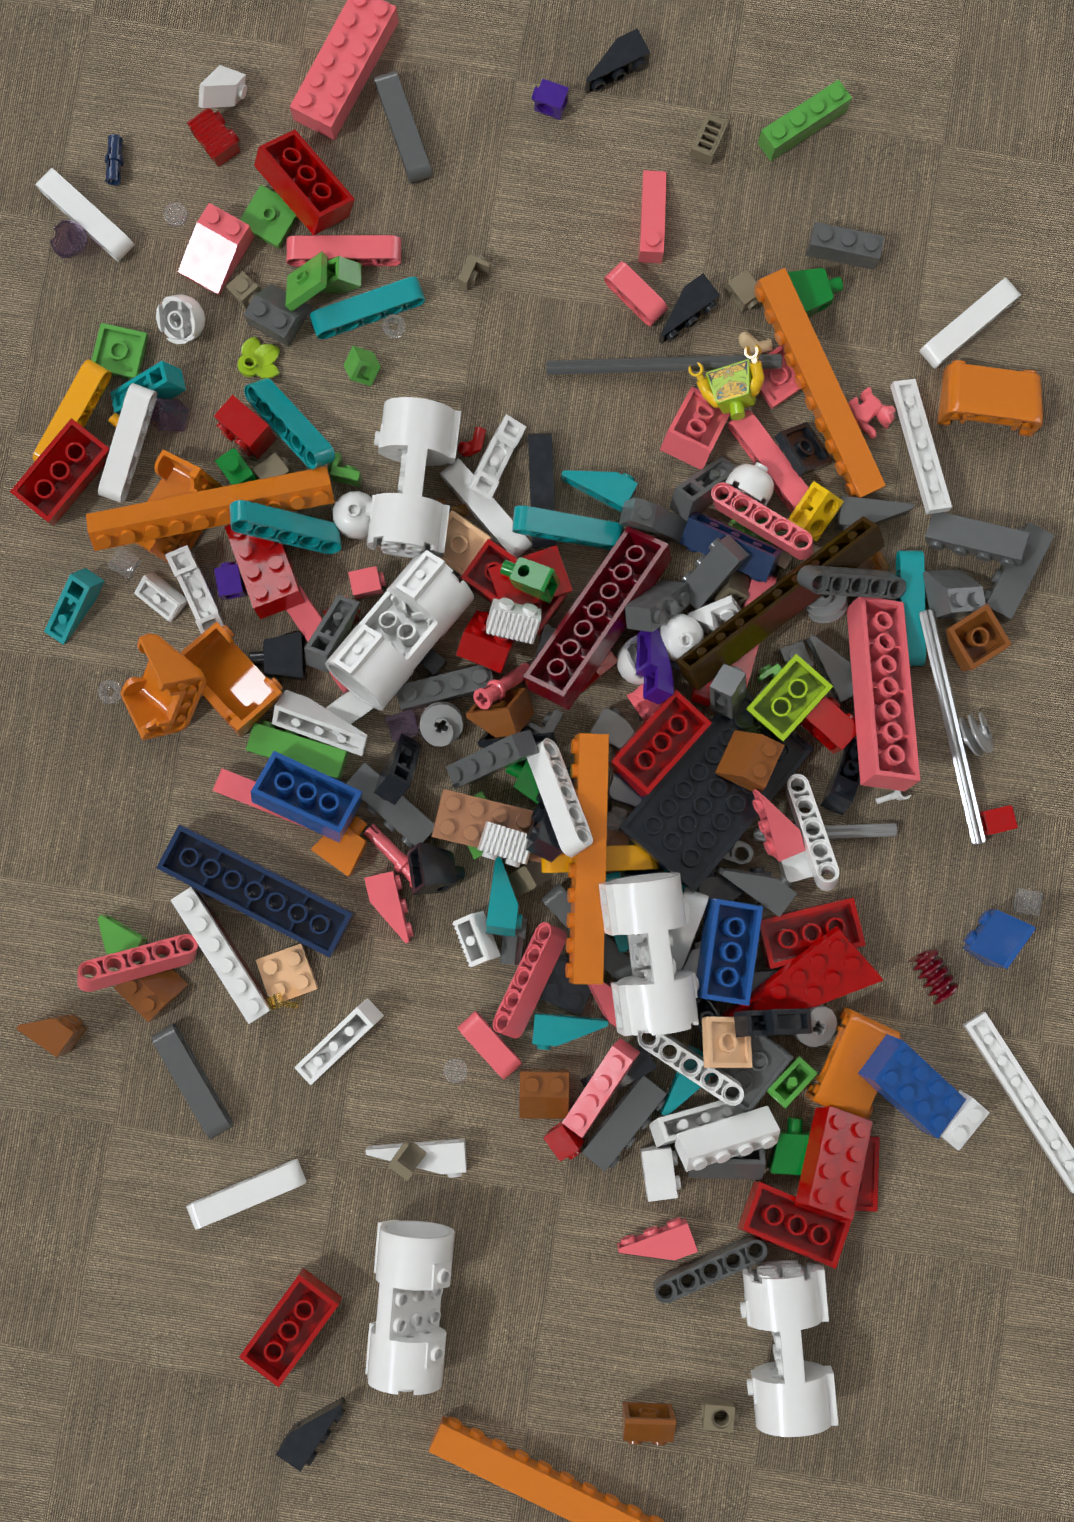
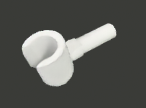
M894 790V792L876 798L875 801L877 804L894 799L901 801L910 798L911 795L904 797L901 795V791Z

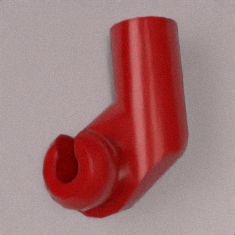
M475 427L473 439L468 442H460L457 447L458 452L464 457H470L480 452L483 448L486 429Z

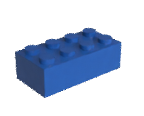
M273 751L251 790V800L265 809L340 843L362 802V791Z
M708 899L696 974L699 981L698 998L749 1006L763 906L721 899Z
M886 1034L858 1072L864 1080L920 1131L937 1139L966 1101L954 1087L903 1040Z

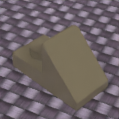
M532 861L508 875L514 895L518 898L555 877L558 873H542L541 863Z

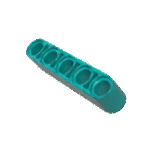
M414 276L317 309L309 317L317 338L322 340L422 305L426 299L418 278Z
M264 378L245 386L244 394L250 405L308 468L313 470L334 461L335 452L331 444L272 380Z
M236 500L229 506L231 529L234 532L325 554H335L342 548L340 530L334 522L246 500Z
M530 506L514 507L512 532L516 534L611 550L624 531V526L617 522Z
M897 551L896 576L906 582L905 592L896 601L904 603L909 666H924L926 660V642L919 616L921 611H925L923 551Z

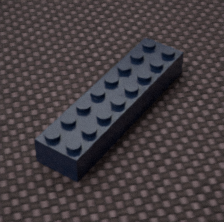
M178 825L156 867L164 873L329 958L334 956L356 914L185 825Z

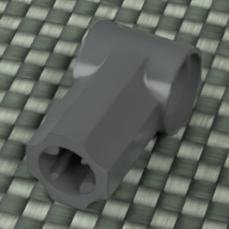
M522 918L521 929H516L515 937L501 935L503 938L501 964H520L523 953V940H525L527 918Z

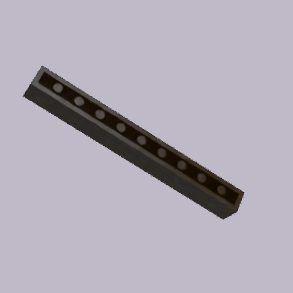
M862 516L676 659L684 679L697 690H700L716 677L723 664L731 666L819 598L822 594H815L798 583L797 575L802 567L816 565L857 568L881 550L885 544L879 525Z

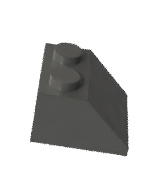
M270 284L254 296L243 315L248 325L289 347L312 310V306L303 303L295 310L290 311L286 307V291Z
M962 569L923 572L929 609L934 611L935 619L966 617L986 604L983 586Z

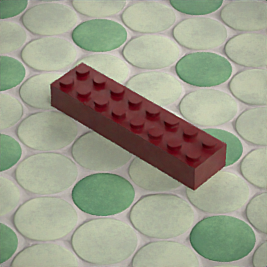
M627 526L524 674L523 678L530 691L567 710L571 709L627 627L625 605L653 587L672 561L668 543Z

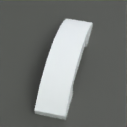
M507 414L504 416L474 473L469 491L487 502L491 500L499 484L500 476L524 433L525 425Z
M186 545L165 554L173 574L177 577L194 614L200 633L205 632L216 621L221 626H224L215 600L189 546Z

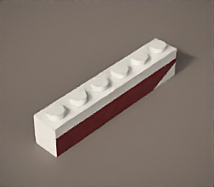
M190 887L171 899L172 904L248 1024L273 1010L274 1007L271 1006L268 997L202 893L194 887Z

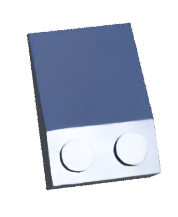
M989 909V911H984L979 917L978 923L980 924L975 931L971 930L965 937L964 942L966 944L963 946V949L987 966L1008 969L1036 928L997 909Z

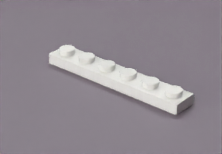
M916 379L894 381L890 387L926 515L947 512L952 508Z

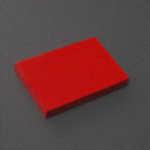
M557 545L522 557L555 570L560 583L553 598L573 591ZM517 558V559H514V560H511L510 562H513V563L516 564L518 558ZM502 564L488 568L498 599L508 598L514 603L521 605L526 603L536 605L545 602L516 589L509 580L510 577L500 573Z
M870 1135L855 1211L878 1212L879 1136Z

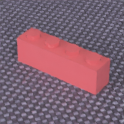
M620 1038L611 1047L562 1123L582 1138L590 1130L641 1052Z

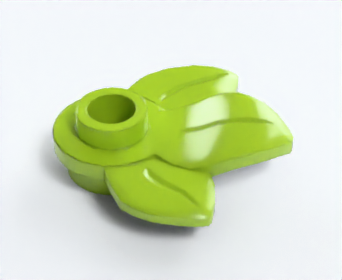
M257 337L249 338L241 347L242 356L237 362L239 372L245 377H254L256 375L263 379L276 377L279 374V370L273 363L279 356V347L273 344L261 345ZM245 363H252L254 365L247 366Z

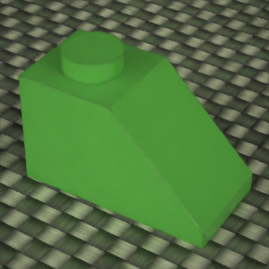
M341 256L328 260L327 285L319 293H347L361 287V264Z
M107 914L100 915L98 918L107 954L142 946L148 939Z
M799 1056L767 1092L786 1109L813 1081L818 1073Z

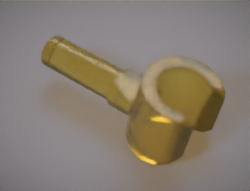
M281 993L267 997L271 1010L281 1007L298 1008V1003L283 1001Z

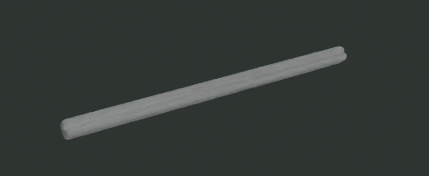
M929 609L919 613L971 841L973 844H982L986 842L985 831L934 611Z

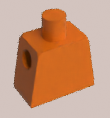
M355 816L340 843L323 836L311 850L345 875L352 876L368 844V841L360 836L367 823L358 816Z

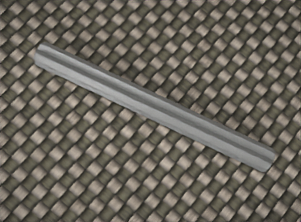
M895 823L824 826L828 839L890 837L897 835V825ZM760 828L753 830L754 841H766L765 835L762 834ZM808 829L806 831L810 835L818 834L815 829Z

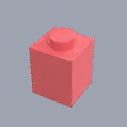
M377 566L348 572L355 599L384 594L382 587L386 586L384 573H379Z

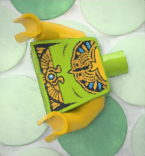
M757 344L755 345V355H751L749 346L745 347L744 354L749 359L706 372L707 377L703 376L704 366L697 362L700 367L698 374L693 373L691 366L688 369L690 375L697 378L696 384L703 398L714 408H720L723 414L730 413L732 420H741L745 417L744 408L755 404L756 395L759 394L764 383L762 363L758 360L761 354V347Z

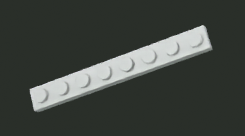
M981 1012L964 1023L963 1026L1069 1191L1074 1194L1073 1147L986 1012Z

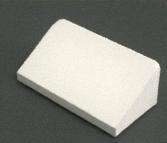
M154 572L144 575L134 592L135 595L170 623L188 603L186 597Z
M348 691L325 709L352 724L372 710L373 707Z

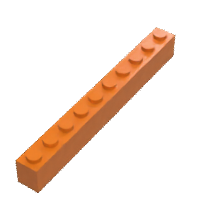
M783 268L759 279L754 286L756 299L758 302H762L765 308V318L769 324L773 325L776 342L779 346L782 345L786 353L784 355L785 361L790 368H793L796 375V385L799 389L803 390L806 396L805 404L816 418L815 425L820 433L822 432L825 437V447L836 461L835 468L840 476L842 475L845 480V490L848 496L863 498L880 490L886 484L786 269Z
M325 466L313 470L310 469L86 514L88 535L93 549L98 551L231 524L229 506L236 500H246L290 512L335 502L327 467Z
M579 733L571 741V753L574 754V764H571L570 777L574 778V790L592 834L593 843L572 857V863L568 864V877L571 878V888H568L567 901L571 903V913H567L566 919L567 928H570V938L566 939V952L570 953L569 963H566L565 975L566 978H569V983L603 984L604 923L599 884L606 882L609 734Z
M442 1416L430 1442V1453L571 1522H664L656 1515H651L650 1517L642 1513V1510L633 1504L627 1506L619 1502L620 1500L613 1494L606 1493L605 1495L597 1491V1488L588 1482L582 1484L574 1480L575 1478L568 1472L561 1471L560 1473L552 1469V1466L543 1460L537 1462L529 1458L530 1456L523 1450L516 1449L515 1451L507 1447V1444L500 1439L494 1438L492 1440L484 1436V1432L478 1428L472 1427L470 1429L462 1425V1422L455 1417L449 1416L447 1418Z

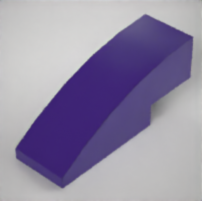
M658 628L653 632L640 631L637 633L636 674L644 677L643 698L656 704H660L674 695L671 665Z

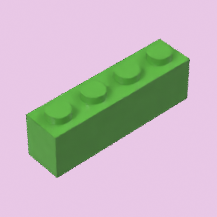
M838 79L762 129L758 145L768 159L773 161L846 113L852 97Z
M262 720L261 724L254 723L246 751L270 758L273 751H276L323 774L341 780L349 752L332 745L322 744L321 741L307 737V739L298 736L299 733L288 729L284 731L275 729L276 725Z

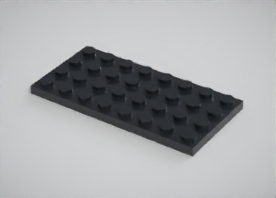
M747 692L746 698L734 718L730 719L717 713L710 721L712 722L711 725L618 828L665 870L672 873H680L681 883L693 893L759 815L753 806L755 798L752 791L715 774L733 732L736 730L763 734L784 745L766 788L761 792L769 801L773 799L814 749L794 731L784 741L779 740L746 710L754 700Z

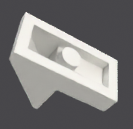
M730 595L688 613V616L693 617L699 622L703 631L710 634L739 612L741 607Z

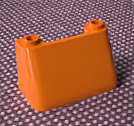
M962 360L952 361V364L947 365L943 372L937 424L949 426L950 420H959V423L962 424L967 420L1011 426L1013 431L1019 428V435L1031 437L1042 427L1043 422L1041 376L1034 370L1014 371L970 365Z
M162 450L154 466L155 472L161 477V480L147 502L223 486L203 469ZM203 529L134 544L168 563L165 554L186 545L191 550Z
M216 621L180 653L203 671L207 681L201 695L228 725L242 737L283 695L281 692L283 687L274 677L271 680L265 677L232 639L235 635L227 625L221 626Z
M148 633L140 636L137 648L141 653H146L149 661L143 677H131L126 680L120 695L142 740L177 733L188 727L207 679L199 667L159 635Z
M843 1007L839 1018L843 1019L841 1023L843 1027L839 1025L837 1027L838 1034L820 1075H816L815 1080L818 1081V1084L815 1083L814 1086L809 1085L805 1096L822 1106H832L868 1120L873 1112L872 1102L877 1091L858 1072L886 1034L901 1040L903 1039L900 1038L899 1031Z

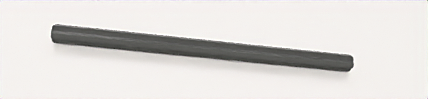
M760 354L758 357L763 369H778L782 367L781 354ZM745 355L548 360L546 372L548 375L689 371V366H691L693 371H700L697 362L704 366L705 371L715 370L749 358Z

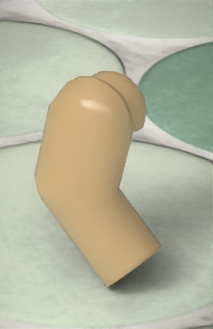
M747 331L742 332L738 337L739 345L743 349L749 346L751 355L756 353V344L761 347V353L773 350L771 339L758 341Z

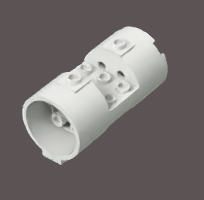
M397 397L384 402L381 430L375 432L374 446H378V454L401 462L398 493L372 495V502H367L365 516L370 517L367 538L368 548L376 550L377 546L381 548L384 554L414 558L417 553L421 555L427 550L435 556L443 558L450 506L422 497L425 466L455 463L461 411H456L440 402L414 397Z
M427 550L421 555L417 553L363 620L356 625L325 662L327 669L359 699L375 709L383 710L413 674L415 667L439 638L447 633L474 600L471 589L465 581L459 583L458 578L452 573L453 570L446 565L444 560Z
M680 873L642 874L600 883L599 892L605 934L612 936L627 935L632 976L611 983L617 1032L623 1036L641 1035L640 1031L652 1033V1035H663L691 1029V1023L698 1025L696 998H698L699 981L693 972L676 970L675 960L671 957L673 938L668 933V930L686 925L690 915L689 904L683 898Z
M396 1219L378 1222L374 1265L376 1280L380 1283L376 1322L369 1323L365 1370L368 1384L374 1389L397 1395L398 1391H414V1395L433 1393L442 1387L446 1331L439 1327L441 1296L443 1288L450 1287L455 1235V1231L448 1226L425 1221H399Z
M775 1260L757 1263L758 1267L753 1270L751 1267L743 1269L745 1302H740L741 1318H746L747 1325L750 1327L771 1331L775 1342L773 1344L775 1362L766 1363L751 1370V1379H747L748 1395H753L757 1429L774 1436L802 1437L818 1434L831 1426H837L835 1382L831 1365L823 1366L815 1362L803 1360L801 1330L829 1321L825 1271L822 1264L809 1262L806 1263V1266L798 1264L797 1260Z

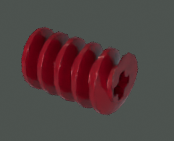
M930 949L915 955L908 963L917 962L913 967V971H922L917 978L927 979L923 988H932L928 996H937L933 1002L936 1005L950 998L956 992L959 985L951 983L954 978L953 975H945L948 972V967L941 966L943 963L941 957L935 958L938 950Z

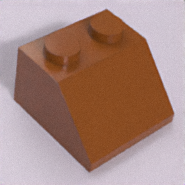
M988 603L946 629L949 651L961 671L977 668L1012 645Z
M525 687L508 690L503 699L494 701L488 709H482L475 703L466 713V717L494 737L505 736L506 738L512 734L519 733L535 712Z
M735 730L715 774L752 792L756 789L761 793L766 788L784 745L763 734Z
M174 969L117 984L114 989L147 1022L155 1020L189 984Z
M67 1014L20 1024L16 1029L57 1058L72 1052L88 1028L83 1025L84 1021L74 1014Z
M520 1068L519 1118L565 1119L568 1115L569 1069Z
M623 1402V1441L633 1445H639L642 1442L666 1445L667 1442L674 1441L676 1418L672 1403Z

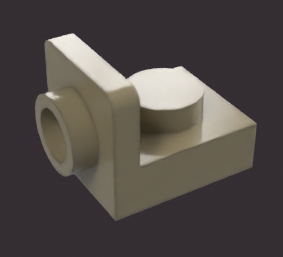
M469 254L458 278L460 289L468 291L470 284L474 285L476 283L479 272L490 275L491 263L488 259L481 255L473 256Z
M244 271L226 286L227 290L245 309L248 308L254 296L261 291L260 286L254 283Z

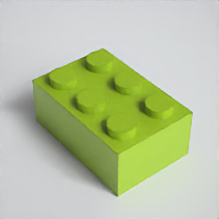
M795 654L749 704L746 710L779 740L784 741L833 686L800 656Z

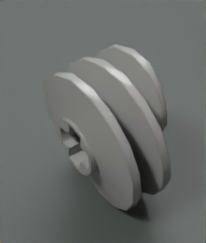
M822 594L806 607L809 612L808 615L810 619L817 623L836 621L846 613L848 598L847 596Z
M449 702L430 704L423 711L420 718L421 734L433 746L443 747L452 743L459 737L463 729V717L460 710ZM442 720L446 721L445 725L437 726Z
M979 712L980 725L977 724L972 714L968 715L971 728H968L964 718H959L964 742L978 757L982 756L984 752L991 753L993 751L991 731L982 712Z
M821 1004L810 1008L812 1034L793 1035L798 1041L809 1047L824 1045L832 1038L836 1031L837 1020L835 1014L831 1009Z

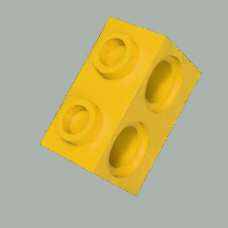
M813 481L788 520L809 532L812 539L817 542L844 501Z

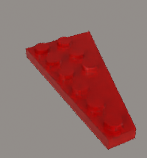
M836 926L751 992L749 1006L735 1004L723 1013L722 1017H734V1012L810 1009L884 980L841 929Z

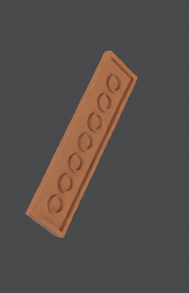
M443 789L431 837L478 848L486 821L527 834L533 824V820H531L533 811ZM607 829L606 846L628 845L629 838L621 832ZM530 852L528 860L541 863V857ZM606 871V875L617 871Z

